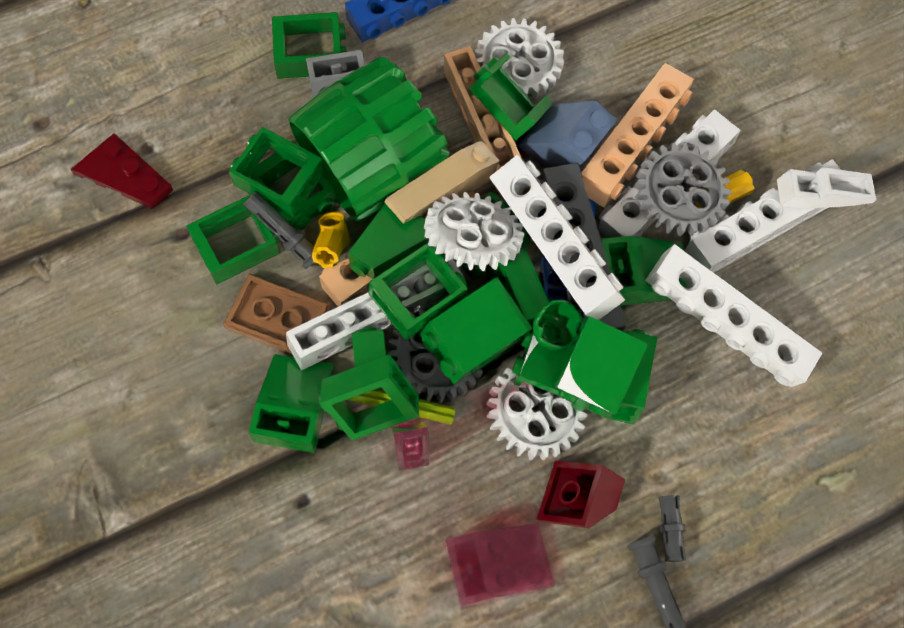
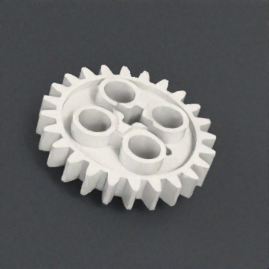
M514 18L511 20V25L501 21L500 29L492 25L491 34L484 32L483 40H478V46L475 49V57L480 68L484 67L495 56L501 59L508 53L511 58L502 65V69L526 96L531 94L537 99L539 90L547 94L549 86L555 87L556 79H560L563 69L564 50H560V41H554V32L546 35V26L537 29V21H534L529 26L525 18H523L521 24H517Z
M464 192L463 198L452 193L451 200L444 196L441 199V203L435 201L433 208L428 209L424 229H426L424 236L429 238V246H437L435 254H446V262L455 259L457 260V267L461 266L464 262L468 264L469 270H472L474 265H479L482 271H485L486 265L489 264L496 270L498 263L507 266L508 260H515L516 254L520 252L524 232H522L523 225L517 223L518 218L516 215H510L511 208L502 209L501 201L491 203L490 196L483 200L480 199L479 193H476L474 198H470L467 192Z
M507 368L503 373L505 378L498 376L495 381L498 387H492L489 391V394L495 398H490L486 402L487 406L494 408L488 412L486 417L496 420L491 425L490 430L499 429L501 431L496 440L500 441L506 438L508 440L506 450H509L514 445L518 447V457L524 451H528L529 460H532L537 452H539L542 460L548 457L549 451L554 458L560 454V448L566 452L571 447L569 441L575 443L579 439L576 432H581L585 428L579 421L584 420L587 414L573 409L572 402L546 390L545 394H538L534 391L532 385L522 382L520 386L514 385L516 374H513L512 370ZM519 388H522L524 390V393L520 392ZM509 401L518 402L522 411H513L509 406ZM538 406L541 409V412H533L532 408H536ZM552 407L562 410L564 419L555 417L552 413ZM528 425L537 426L541 431V436H533L528 430ZM549 426L553 427L555 431H551Z

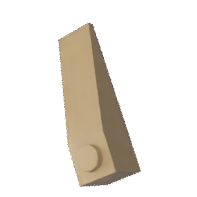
M479 141L459 150L387 197L385 203L404 224L427 213L429 208H433L434 202L441 203V199L444 196L451 200L452 193L461 197L464 192L469 193L488 184L490 181L489 177L496 170L500 160L482 141Z

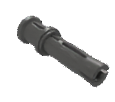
M255 191L243 205L284 243V249L287 252L291 251L303 262L302 266L307 269L314 263L312 252L315 245L305 237L303 230H296Z
M653 535L627 545L628 549L633 551L640 568L638 571L639 577L641 576L642 579L647 581L665 628H687L664 573L667 565L664 561H661L654 545L656 541L655 536Z

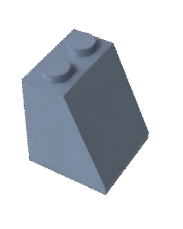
M595 100L552 104L518 144V147L543 168L578 163L580 166L617 119Z

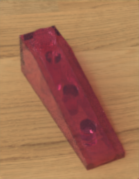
M409 420L398 424L396 427H391L398 470L403 471L428 466V427L423 422L415 423V420Z

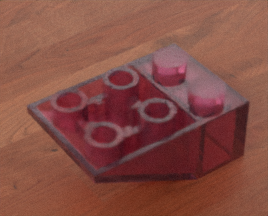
M538 523L480 531L445 540V549L460 610L555 587Z

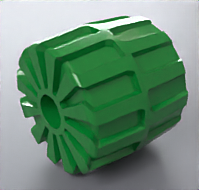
M378 57L340 78L288 119L292 134L299 146L322 158L325 170L323 176L335 189L336 201L350 217L357 221H363L380 211L387 197L450 156V152L445 147L448 143L444 133L434 125L438 123V120L432 109L421 108L419 102L422 94L413 82L406 79L405 73L395 63L384 57Z

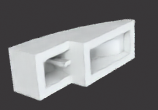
M822 167L817 172L790 169L777 179L781 206L829 208L869 204L877 201L872 174Z

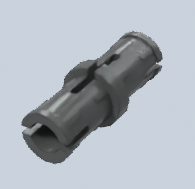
M680 496L659 497L662 525L659 526L660 533H663L665 562L686 561L683 532L686 529L685 524H682Z

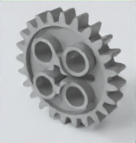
M674 142L668 150L662 145L658 153L652 151L648 159L643 161L641 164L642 169H639L636 174L639 180L634 185V188L641 191L637 193L635 199L644 200L639 209H648L650 211L646 217L647 220L654 217L658 219L656 228L664 223L667 225L666 233L668 234L673 228H677L678 236H681L686 229L690 236H693L697 229L704 233L709 228L708 225L713 227L718 222V219L726 213L723 209L730 204V201L725 198L732 191L724 187L730 182V179L721 178L726 169H717L715 167L719 161L718 158L712 161L708 160L710 151L707 150L701 155L699 154L698 145L690 151L686 142H684L680 149H678ZM663 170L671 172L673 177H668ZM693 173L699 175L702 181L694 178ZM663 197L669 198L673 205L665 203ZM692 200L697 201L701 208L694 206Z

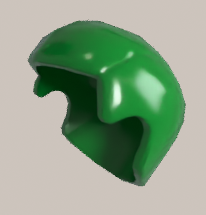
M552 300L535 315L533 335L542 347L553 352L564 351L577 340L582 317L573 304L565 300Z

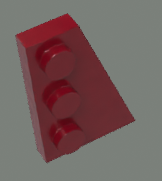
M115 133L70 169L74 175L80 178L85 177L92 180L96 185L103 188L108 187L121 193L122 196L151 209L173 191L171 184Z

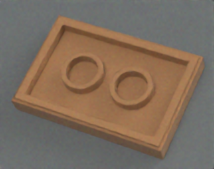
M249 273L223 326L225 329L292 354L287 345L286 332L330 311L331 306L328 303Z

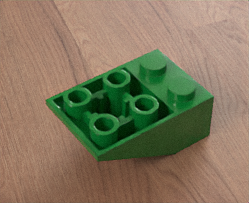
M637 236L601 239L610 273H613L624 287L619 291L625 299L620 306L671 301L667 296L656 293L652 289V285L645 280L662 254L674 244L685 251L683 243ZM679 278L680 284L687 288L686 282Z
M274 354L255 403L249 428V435L253 442L315 453L324 410L319 403L322 379L332 376L334 364L318 362L301 371L294 357Z

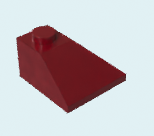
M555 461L536 520L589 529L617 510L625 479L604 465Z

